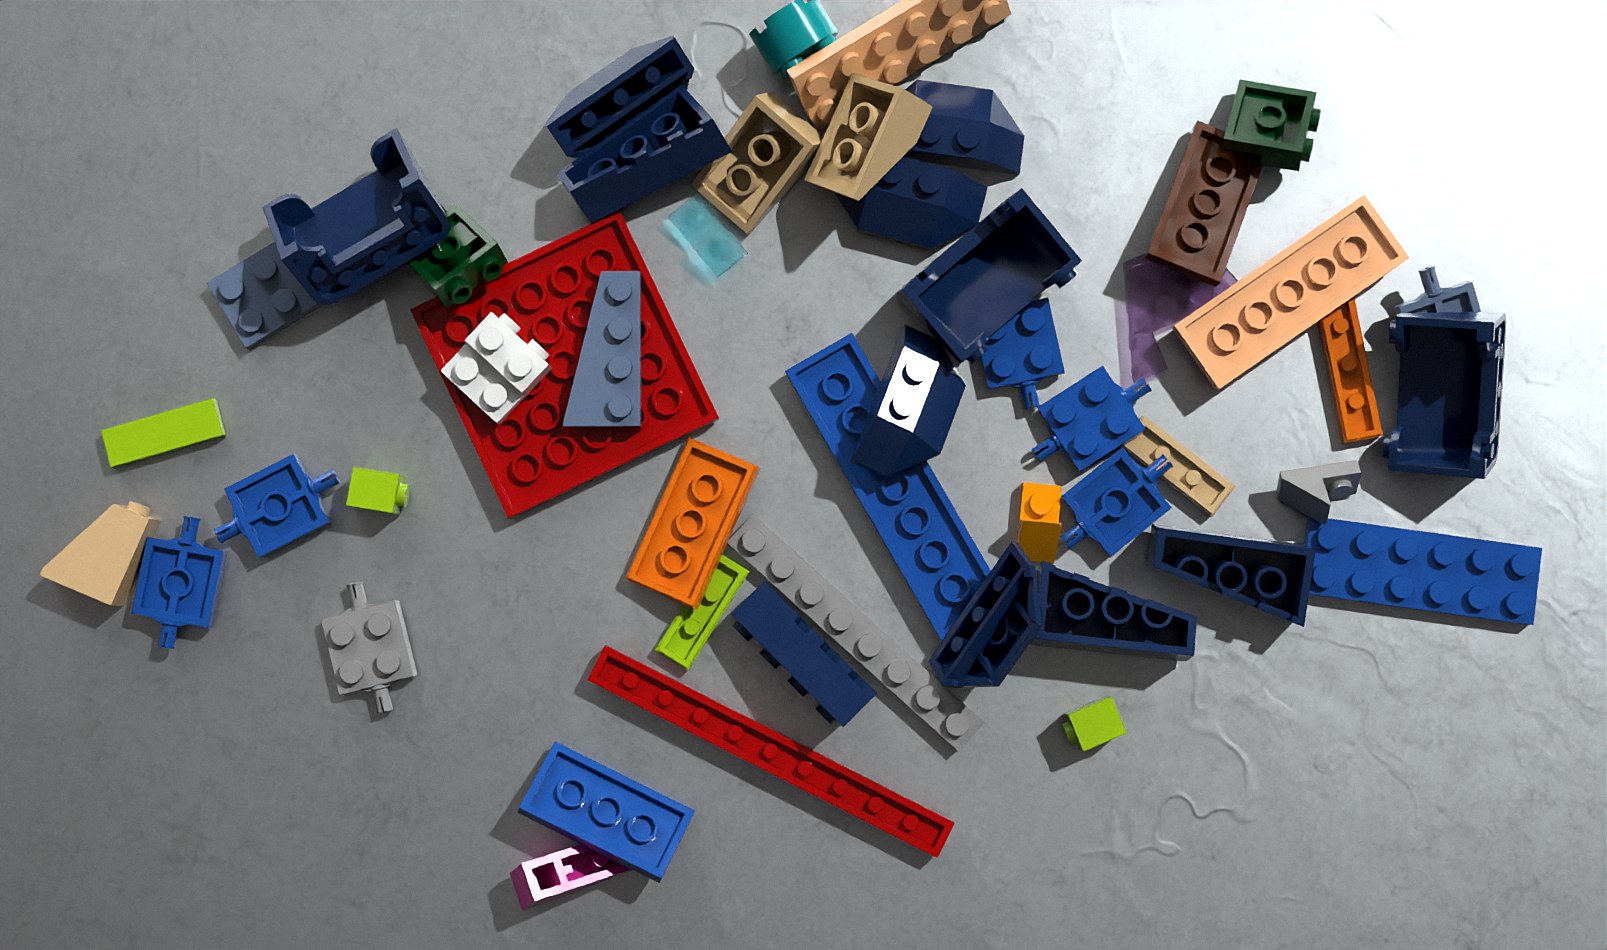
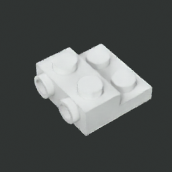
M490 312L465 339L467 343L441 369V372L500 425L552 367L545 361L549 354L532 339L526 344L516 335L521 328L505 313L498 318L494 313Z

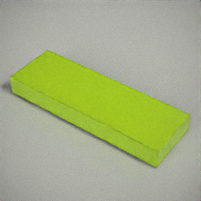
M214 398L101 430L110 467L118 468L226 436L218 403Z
M722 555L698 610L683 604L655 651L689 671L750 571Z

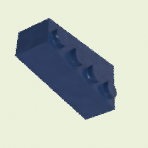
M680 85L557 172L556 175L590 223H593L731 153L732 150L713 118L683 85Z
M1152 524L1146 560L1151 566L1302 627L1305 625L1316 549L1303 544Z
M1044 561L1037 568V581L1042 602V627L1031 641V645L1185 662L1194 656L1196 616L1149 599L1139 598L1114 586L1109 587L1092 581L1089 577L1075 572L1074 574Z
M765 581L731 614L737 620L732 626L748 642L754 637L764 647L760 654L775 669L782 665L792 675L787 681L803 697L809 692L820 703L815 709L831 725L837 721L844 727L877 694Z

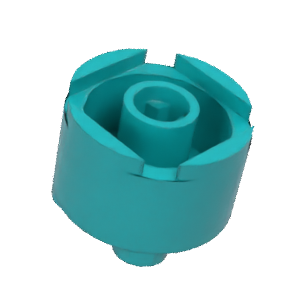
M795 0L765 19L764 23L767 27L761 33L758 32L756 27L749 33V36L774 75L780 73L783 79L789 77L788 69L803 61L810 54H814L836 41L835 36L839 32L819 0H807L808 3L806 4L803 0Z

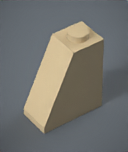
M129 501L127 506L112 504L42 568L40 576L108 605L124 606L141 567L147 537H154L160 520L149 516L152 509L139 503Z

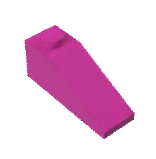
M580 844L521 863L510 873L523 911L630 872L632 869Z

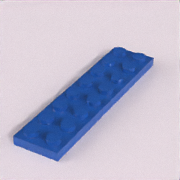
M850 333L787 369L785 373L939 639L943 640L991 570L927 461L886 478L850 462L881 383L853 333Z

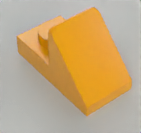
M1022 483L1016 543L1019 544L1031 562L1041 563L1044 561L1050 564L1055 562L1062 523H1059L1062 486Z

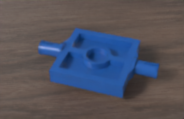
M1048 297L1031 301L984 343L988 350L982 355V361L989 390L1007 386L1020 388L1025 407L1024 410L1031 409L1028 394H1031L1033 407L1037 408L1040 406L1035 384H1038L1045 378L1065 374Z
M1102 365L1037 407L1049 426L1051 437L1035 448H1032V451L1038 460L1042 462L1060 450L1072 460L1081 474L1146 432L1145 427L1135 414L1133 402L1152 391L1149 384H1146V380L1142 377L1139 381L1123 390L1122 387L1114 383Z
M1122 447L1064 493L1061 497L1072 509L1077 521L1074 527L1060 536V539L1065 543L1074 534H1077L1065 544L1069 550L1088 535L1098 541L1108 555L1112 557L1169 511L1172 507L1160 494L1156 483L1159 477L1170 468H1173L1171 462L1168 461L1160 469L1156 470L1168 460L1167 457L1162 454L1145 469L1135 463Z
M292 454L224 488L232 504L234 520L214 528L215 535H219L217 539L220 543H224V541L242 533L250 541L257 557L262 559L331 524L322 506L320 493L341 483L340 479L335 477L338 476L334 469H331L313 479L306 473L298 455Z
M183 517L184 521L180 539L163 540L147 537L131 614L151 617L157 622L162 623L158 647L175 648L174 644L178 626L196 625L212 628L228 551L207 548L201 543L196 542L199 522L201 521L199 518Z

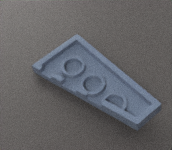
M601 271L562 425L563 428L641 427L640 271Z

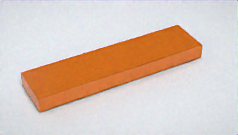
M1352 297L1317 322L1342 444L1383 436L1355 297Z

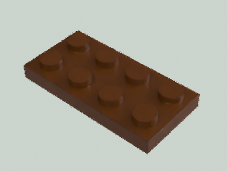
M1197 120L1144 258L1217 287L1222 280L1263 165H1260L1261 155L1223 149L1225 131Z

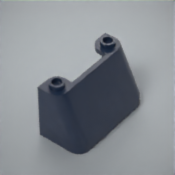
M397 128L380 137L371 147L370 156L377 170L322 203L311 208L301 196L286 194L262 207L281 260L309 296L319 304L330 305L343 300L440 243L450 231L449 220L407 142Z
M1021 188L990 212L895 294L959 363L967 359L972 364L988 350L984 343L989 340L992 334L1045 289L1053 284H1056L1059 289L1066 285L1078 274L1074 267L1082 260Z
M1399 313L1396 316V320H1391L1388 335L1389 343L1395 344L1396 352H1400L1397 425L1391 435H1385L1383 442V458H1389L1388 470L1485 479L1496 464L1499 448L1507 324L1506 313Z

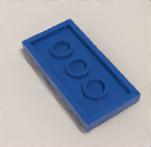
M554 742L518 809L519 814L660 883L695 810L557 742Z

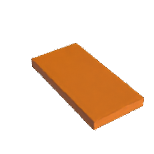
M689 437L625 579L698 610L761 468Z

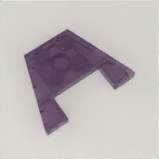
M1146 253L1123 263L1133 383H1136L1142 377L1146 379L1168 369L1153 332L1183 320L1237 283L1238 280L1227 268L1220 284L1214 287L1144 258Z

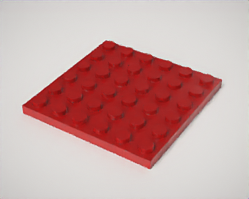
M620 210L505 264L498 278L492 281L484 280L472 290L471 297L463 304L454 303L446 309L436 298H433L410 309L508 519H512L719 420L717 412ZM601 271H640L641 427L563 428L562 425ZM490 312L494 313L498 318L503 313L511 318L521 328L516 335L526 344L532 339L549 354L545 361L552 367L500 425L441 372V369L467 343L465 339Z

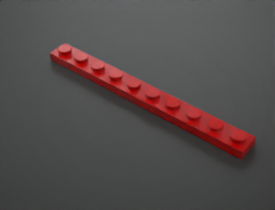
M608 645L604 646L587 679L938 858L955 824L954 821Z

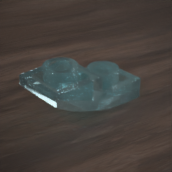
M699 192L667 216L717 277L748 254Z

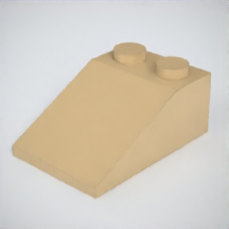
M852 73L804 180L859 201L917 143L933 106L903 88Z
M773 92L755 95L725 137L732 152L705 165L691 186L748 235L807 171L824 136Z

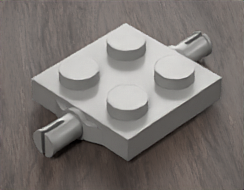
M363 581L348 584L346 586L352 608L347 609L340 615L321 619L339 695L359 690L372 691L377 714L394 710L388 687L399 680L417 676L400 601L393 600L382 604L367 603Z

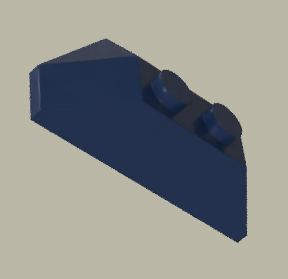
M674 36L630 49L568 92L545 125L567 157H580L680 85H683L687 90L694 67Z
M916 80L905 89L933 106L917 143L903 157L927 163L1020 174L1025 136L994 90Z
M902 157L859 201L835 192L834 194L857 230L934 249L963 232L972 229L979 223L988 187L953 169Z
M906 324L903 325L850 462L886 478L941 454L966 385L942 344L937 339Z
M1011 541L929 659L928 663L944 687H999L1041 629L1042 602L1035 566L1018 543Z

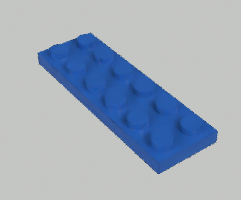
M1309 516L1307 517L1304 545L1316 549L1309 595L1534 625L1542 548L1328 518L1327 524H1322Z

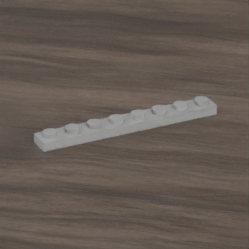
M754 514L729 539L728 544L958 752L985 723Z

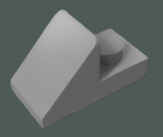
M1352 460L1281 471L1276 490L1277 498L1319 523L1327 524L1331 507L1329 498L1343 499L1357 492L1361 476L1358 461Z

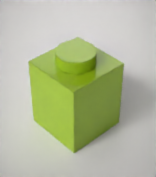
M353 467L346 506L400 515L401 507H406L408 504L410 485L405 484L406 477L400 474Z
M1106 695L1063 713L1067 722L1061 725L1070 746L1077 744L1078 749L1083 752L1127 733L1111 696Z

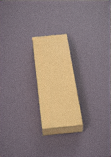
M1141 416L1139 420L1145 427L1146 432L1124 445V450L1145 468L1164 454L1168 460L1156 470L1160 469L1168 461L1171 462L1173 468H1170L1159 479L1208 517H1213L1236 486L1147 417Z

